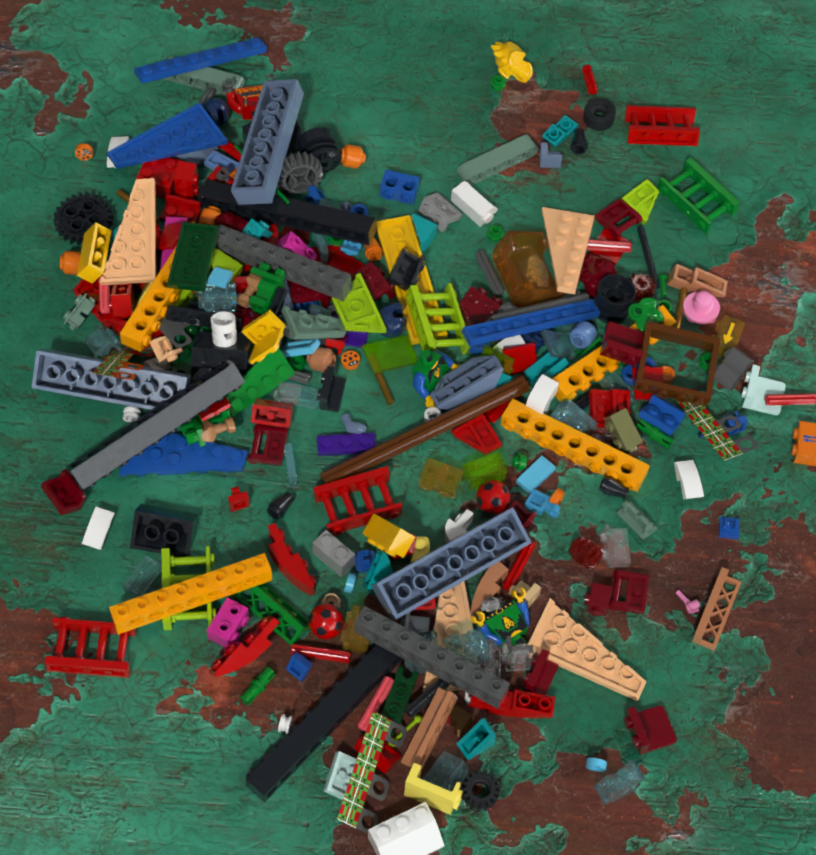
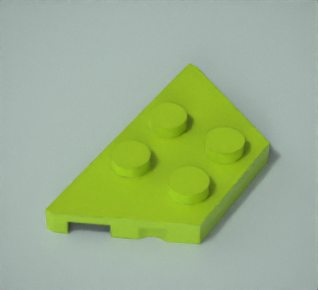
M358 273L352 281V289L344 302L332 297V303L345 331L386 333V327L361 273Z

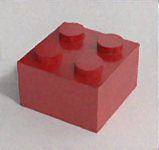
M168 157L143 163L136 179L154 178L156 197L165 199L166 194H175L174 176L178 162L181 160Z

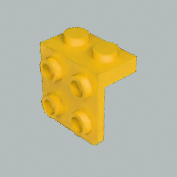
M268 310L242 329V333L255 344L249 359L251 364L262 361L270 352L274 353L280 346L279 342L284 335L285 324L271 310Z

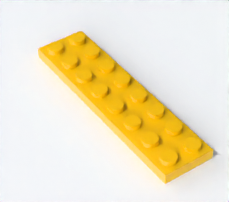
M410 215L376 221V232L389 274L402 249L417 258L422 255ZM425 265L417 276L419 280L416 285L422 294L434 293ZM394 285L397 301L405 307L402 317L407 320L406 330L411 345L420 344L405 297L407 291ZM437 300L422 301L426 309L439 308ZM427 316L431 324H444L442 316ZM447 331L432 332L436 340L447 338Z

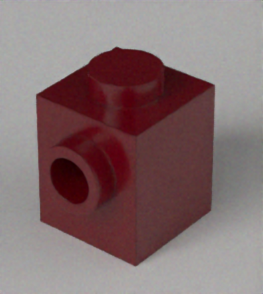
M592 583L590 593H586L584 604L588 605V613L598 617L607 615L612 586Z

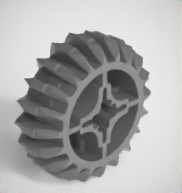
M299 151L295 155L291 153L289 157L284 159L277 185L281 191H284L286 194L290 193L292 196L295 193L299 196L303 192L307 194V188L311 185L318 187V182L322 181V165L312 153L307 154L305 151L302 154Z

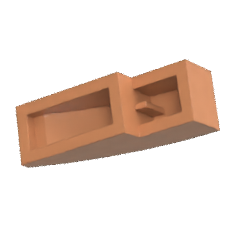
M677 263L670 269L667 285L680 290L682 287L688 289L687 292L690 293L707 291L714 297H724L728 284L727 280L695 267L691 270Z
M500 561L488 568L475 591L470 612L471 616L475 618L478 617L476 612H482L480 609L482 601L487 600L489 597L500 596L501 587L499 585L506 579L509 570Z

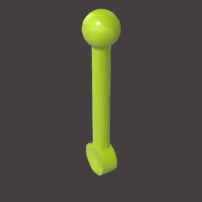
M416 715L414 720L406 727V731L408 732L416 723H420L422 717ZM402 732L392 739L398 741L402 737ZM388 742L391 747H395V745Z

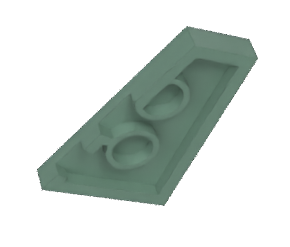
M283 306L281 310L293 340L343 338L346 334L340 318L322 314L314 316L307 314L304 310H299V312L292 311L287 306Z

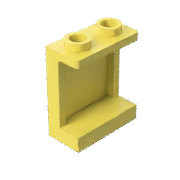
M413 763L405 781L404 796L421 803L426 802L428 806L451 815L453 809H458L462 799L461 783L457 781L453 791L441 788L420 779L422 766Z

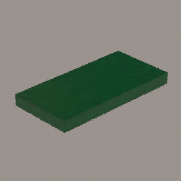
M182 222L167 282L168 288L205 292L220 230L218 225Z

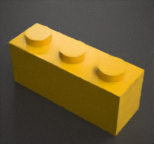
M95 222L84 233L77 270L78 277L93 284L104 273L112 230Z
M376 514L372 515L362 533L368 537L367 542L394 558L396 555L404 558L415 539V536Z

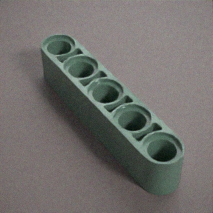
M167 57L165 60L173 59V57ZM210 67L163 78L201 90H206L210 87L215 90L216 94L226 96L227 90H224L222 87L223 80L227 86L230 85L229 79L233 80L232 92L233 89L243 88L245 85L243 77Z
M523 135L463 163L457 168L456 173L462 181H466L472 186L533 157L539 149L529 135Z

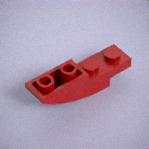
M276 523L268 525V535L272 541V544L268 545V549L274 564L294 586L310 596L314 595L316 581L313 575L309 576L307 572L308 565L304 558L301 559L299 553L293 555L290 545H286L284 542L285 535L282 529H278Z
M271 616L262 618L257 624L258 628L245 637L244 644L235 641L225 648L224 652L226 653L212 663V669L209 673L216 677L226 675L255 660L272 644L267 637L280 622Z
M515 689L514 692L508 691L499 709L470 695L469 707L488 710L487 713L501 716L552 718L555 697Z

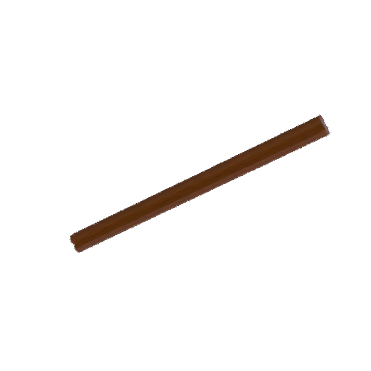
M523 375L319 473L323 484L366 471L508 402L512 398L514 399L530 391L529 383Z

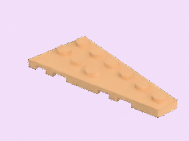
M154 178L136 179L127 210H125L122 224L119 226L111 248V255L106 262L105 272L100 279V285L148 283L155 280L156 187Z
M542 207L541 213L544 219V228L546 230L549 254L551 255V264L554 270L556 289L558 292L575 294L595 216Z
M465 581L440 594L432 642L480 667L473 625L470 621L471 614ZM426 671L423 692L439 677ZM451 684L445 689V691L448 692V690L456 691L461 689Z
M551 598L549 599L525 651L532 655H540L542 649L550 652L548 660L558 664L559 667L638 702L646 681L628 665L623 664L612 651H608L603 646V643L580 623L577 624L571 619L565 610L562 611L556 606Z

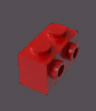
M179 161L174 176L175 193L179 197L195 200V196H198L200 192L197 164Z
M133 284L113 285L112 293H110L109 309L113 311L114 317L128 318L133 314L135 306Z
M256 399L252 407L251 423L289 428L292 423L294 404Z

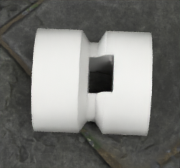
M227 311L213 314L211 317L213 343L218 347L234 345L237 342L234 314Z

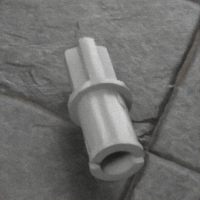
M489 597L481 602L482 607L480 609L482 612L492 613L504 606L506 602L505 600L501 601L503 597Z

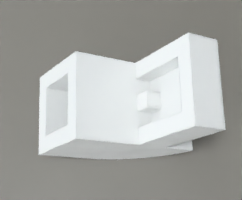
M542 374L533 387L526 406L542 415H547L550 402L558 392L559 383Z
M467 509L463 514L460 513L455 521L448 519L445 526V543L467 532L466 529L473 520V512Z

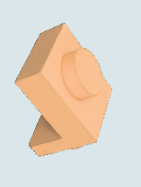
M166 336L149 342L159 363L166 360L168 363L178 359V354L183 352L182 348L174 350Z

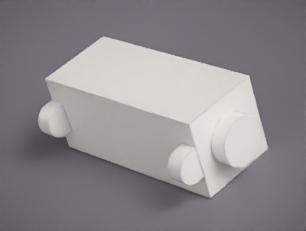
M463 181L452 189L451 201L479 227L493 219V214L498 209L489 203L468 182Z

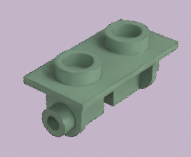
M86 293L84 296L80 294L74 302L76 306L73 311L69 309L63 317L65 320L63 324H66V322L70 323L68 327L73 331L76 328L78 329L85 319L80 315L81 311L88 315L95 306L96 300L91 297L86 299Z
M625 501L622 504L623 508L616 512L642 540L657 530V527L631 501Z

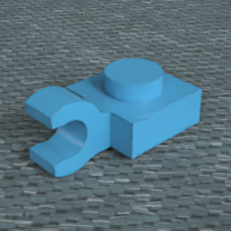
M535 489L532 490L524 504V508L534 511L541 516L545 511L550 517L557 519L560 513V506L549 502L550 496Z

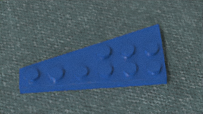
M199 102L108 151L107 156L116 169L226 145L228 141Z
M175 433L166 434L159 443L148 446L141 455L130 458L129 462L121 467L119 477L135 474L137 476H145V474L174 475L188 474V472L243 471L248 458V451L213 442H205L206 446L200 447L198 442L188 445L183 435Z

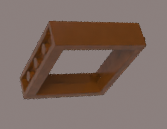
M647 321L643 328L640 350L644 352L642 359L637 363L633 389L642 391L643 394H656L660 398H673L677 402H690L695 406H707L711 400L721 338ZM650 337L711 351L705 392L643 378Z

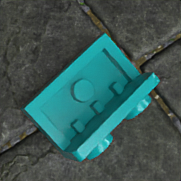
M550 350L523 371V374L534 387L542 374L549 378H552L554 375L557 376L566 370L564 367L569 363L565 357L558 359L554 352Z

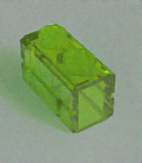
M497 451L462 464L461 472L469 489L472 491L478 489L482 483L488 480L504 481L507 476V467Z

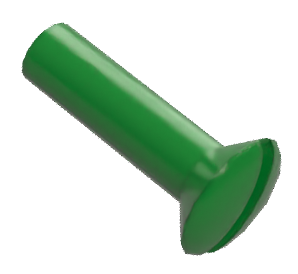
M663 274L659 275L658 279L661 280V296L665 297L667 296L666 280L668 276Z

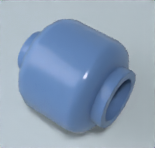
M586 321L577 323L570 332L572 344L581 349H586L597 337L596 328Z

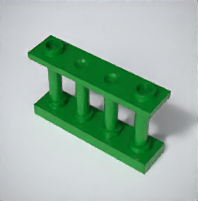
M691 157L685 160L683 172L669 182L663 177L659 179L657 187L659 192L668 198L705 234L709 233L711 221L726 211L731 216L737 213L740 202ZM687 177L691 178L695 184L684 192L680 193L674 188ZM703 189L708 195L694 205L686 199L697 190ZM715 200L720 206L707 216L699 211L704 205Z

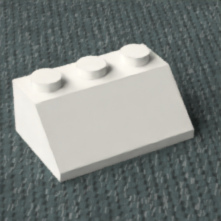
M426 802L368 829V839L377 855H428L444 847L436 820Z

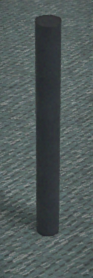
M638 226L637 231L653 289H658L660 284L644 226Z

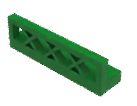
M267 583L249 588L252 599H247L243 596V591L234 594L237 599L260 619L267 618V616L272 617V613H277L280 616L281 624H278L274 631L291 646L297 642L303 632L310 630L308 619ZM257 600H262L265 603L266 611L262 612L258 609ZM286 626H292L296 630L292 638L287 634Z

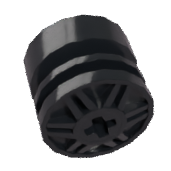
M324 127L313 128L299 137L297 141L299 152L302 154L305 151L307 154L312 153L314 157L316 156L322 165L323 174L334 170L340 164L341 154L329 129Z
M613 274L607 275L600 280L593 300L600 311L598 319L605 323L614 322L618 324L628 318V308L633 304L636 295L635 286L630 279L622 275Z

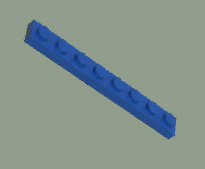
M259 37L198 53L134 68V74L143 84L266 53L267 46Z
M593 299L466 326L463 327L461 332L468 345L473 346L598 318L600 311Z

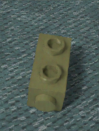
M626 408L603 418L605 428L611 433L613 444L617 450L631 453L638 449L637 445L643 443Z

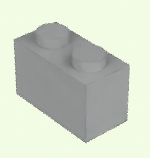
M327 530L312 543V553L340 577H343L355 565V553Z

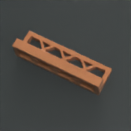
M723 567L719 572L692 642L715 651L742 583L727 576L729 570ZM724 582L736 586L734 591L726 593L723 588ZM725 599L728 607L720 610L716 602ZM718 615L721 624L713 626L710 617ZM712 632L715 638L713 644L703 640V635Z
M438 687L401 760L402 764L412 768L413 763L422 766V771L458 699L453 692L449 690L447 692Z

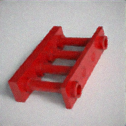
M626 105L624 121L632 122L628 129L627 143L698 146L700 128L691 126V124H694L696 108ZM639 122L649 123L650 126L639 125ZM656 123H667V126H657ZM674 124H684V127H674Z
M388 466L313 487L315 503L323 502L330 523L326 524V530L330 534L337 536L344 531L367 525L373 514L383 519H395L402 515V503H393L386 485L390 479ZM376 485L379 486L386 507L375 510L368 491L369 487ZM360 491L368 512L357 515L349 494ZM338 496L342 497L349 518L339 521L330 500Z
M64 616L53 618L54 629L59 630L55 654L46 656L45 665L47 671L129 678V662L124 661L128 636H136V629L117 634L112 622L74 620ZM67 631L79 632L76 653L73 658L63 656ZM87 632L99 633L96 658L85 659L83 657ZM108 634L120 635L117 656L114 661H106L104 659Z

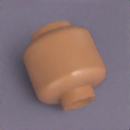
M318 347L313 354L307 355V362L313 371L326 373L327 366H335L336 356L331 349Z

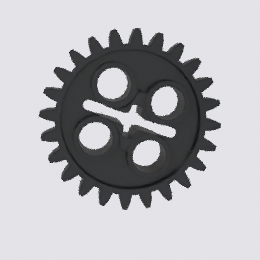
M80 193L79 197L73 194V199L66 197L67 202L61 201V207H56L57 212L54 213L55 218L53 219L55 229L58 231L59 236H63L64 241L69 239L70 244L77 241V246H79L83 242L84 233L95 222L110 230V226H113L111 207L108 206V202L103 201L102 197L97 200L96 194L93 197H90V193H87L86 197H83L82 193Z

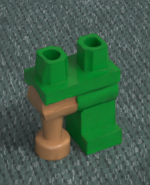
M264 262L258 268L252 267L251 273L246 278L248 286L244 294L238 295L236 302L245 308L251 306L254 312L263 315L269 310L277 288H285L283 284L286 278L285 271L276 268L275 272L271 274V267Z
M228 409L204 422L198 414L193 416V420L189 423L180 425L188 445L198 442L200 447L206 446L205 442L211 441L212 443L216 439L217 434L225 431L229 434L236 432L233 418L230 417Z

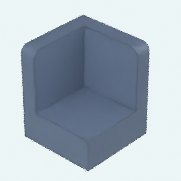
M541 143L539 150L540 168H561L562 155L560 152L548 151V143Z

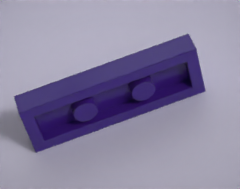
M374 433L317 436L318 456L361 454L375 447Z

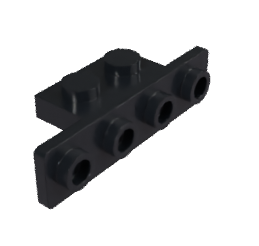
M188 302L187 308L168 305L166 320L211 328L212 315L225 311V308ZM235 317L238 333L241 331L242 318Z

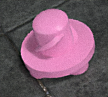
M707 291L693 292L684 300L683 312L690 323H713L719 315V302Z

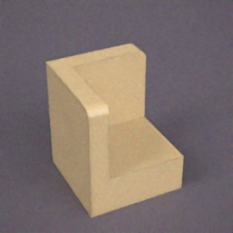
M520 581L516 586L512 585L508 596L517 601V598L511 595L512 590L514 589L516 595L519 596L521 593L519 587L524 588L526 595L523 599L526 600L528 608L540 596L541 587L536 583L532 587L523 581Z

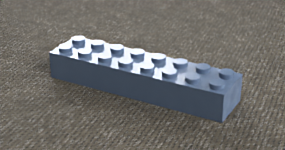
M297 79L264 81L231 188V192L238 205L269 204L273 202L304 95Z
M42 348L36 351L31 388L153 410L189 386L191 375L150 367H143L141 370L125 368L119 370L120 372L135 374L136 376L132 380L92 374L104 359ZM127 365L129 368H139L137 365ZM119 374L120 377H131V375L128 374Z
M510 508L371 584L388 618L396 620L532 542L514 508Z

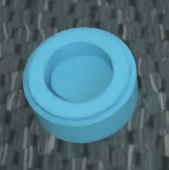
M349 572L344 592L352 593L356 574Z
M587 758L585 767L592 771L604 772L606 771L607 762L598 758Z

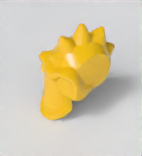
M509 41L505 43L495 42V45H491L495 55V63L498 66V72L506 79L513 75L519 82L527 83L530 77H532L533 68L529 62L523 60L526 53L519 46Z

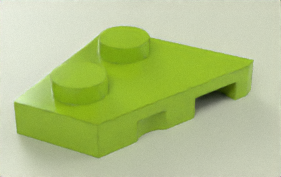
M646 179L622 197V200L642 216L643 220L641 223L643 225L648 221L659 190Z

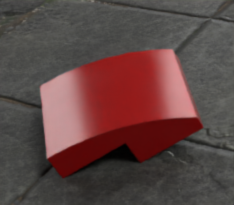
M591 389L589 391L590 428L606 429L603 418L624 408L627 409L631 417L630 391Z

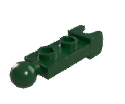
M189 325L184 328V332L192 339V342L182 347L183 352L177 355L178 359L174 361L172 372L189 374L191 379L193 376L191 355L192 346L199 331L197 325ZM180 335L178 344H183L186 342V338Z
M403 667L398 668L382 711V716L401 724L405 708L408 706L418 680L417 672H413L410 678H405L403 676ZM394 728L391 731V738L393 737L395 732Z

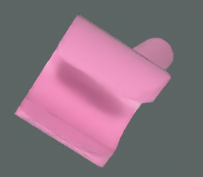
M680 590L676 591V594L685 603L688 613L699 611L700 604L697 599L690 601Z

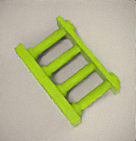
M452 283L447 284L443 293L427 294L419 292L417 285H410L405 297L422 350L429 349L434 351L437 347L460 346L462 355H466L471 346L468 345L461 332L463 327L466 326L457 302V293L453 289ZM445 300L447 308L426 309L422 301ZM450 315L452 323L431 324L427 316ZM455 330L457 338L436 340L432 332Z
M206 546V556L174 557V555H170V548L161 549L162 588L203 575L171 574V568L175 567V565L206 564V573L211 572V565H215L214 553H210V546ZM212 602L207 603V611L181 612L162 619L164 631L172 630V623H176V620L208 619L209 627L216 616V608H212Z

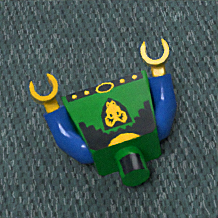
M422 350L420 358L412 368L413 387L423 399H426L425 404L427 408H436L430 394L434 391L441 377L449 373L450 367L452 371L460 366L455 364L454 360L447 354L438 350Z
M519 587L521 591L519 596L516 595L514 589L511 592V595L517 598L516 602L512 600L486 617L484 613L476 612L479 617L478 621L474 616L470 617V621L473 624H477V629L485 641L496 646L499 645L503 649L513 644L518 652L527 647L528 644L523 637L527 635L530 625L529 610L526 600L523 599L526 591L522 587Z

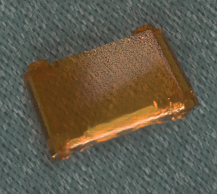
M507 231L493 250V261L510 300L516 308H524L554 300L566 294L557 291L555 281H553L542 255L548 247L543 232Z

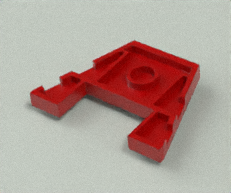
M99 278L93 284L81 279L73 289L74 295L78 297L80 294L84 296L86 293V299L91 297L96 300L95 306L90 312L107 330L111 331V320L114 317L113 312L110 311L108 314L100 312ZM133 283V287L142 291L148 283ZM110 285V293H112L113 285Z

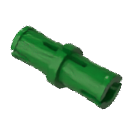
M644 419L639 421L642 424L637 423V429H640L649 436L650 440H655L665 449L671 446L668 443H673L674 439L664 434L659 427L653 426Z
M266 666L261 674L250 682L251 685L239 697L241 701L250 706L254 699L265 691L267 684L276 676L274 671Z

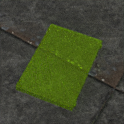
M407 335L362 345L373 374L411 366L418 360Z

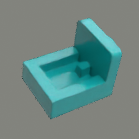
M252 218L241 232L260 239L261 236L269 239L273 234L268 229L270 226L262 220L258 222Z

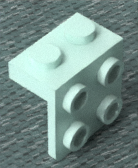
M753 365L751 371L746 372L744 382H747V386L743 387L741 397L744 398L742 407L777 416L780 414L782 405L767 406L764 397L767 394H784L786 385L783 382L759 377L760 366Z

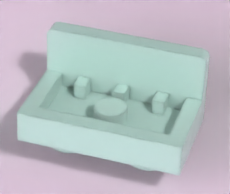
M340 751L336 752L323 792L343 800L357 759Z

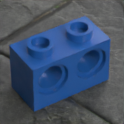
M385 170L380 185V197L414 205L419 191L420 177Z

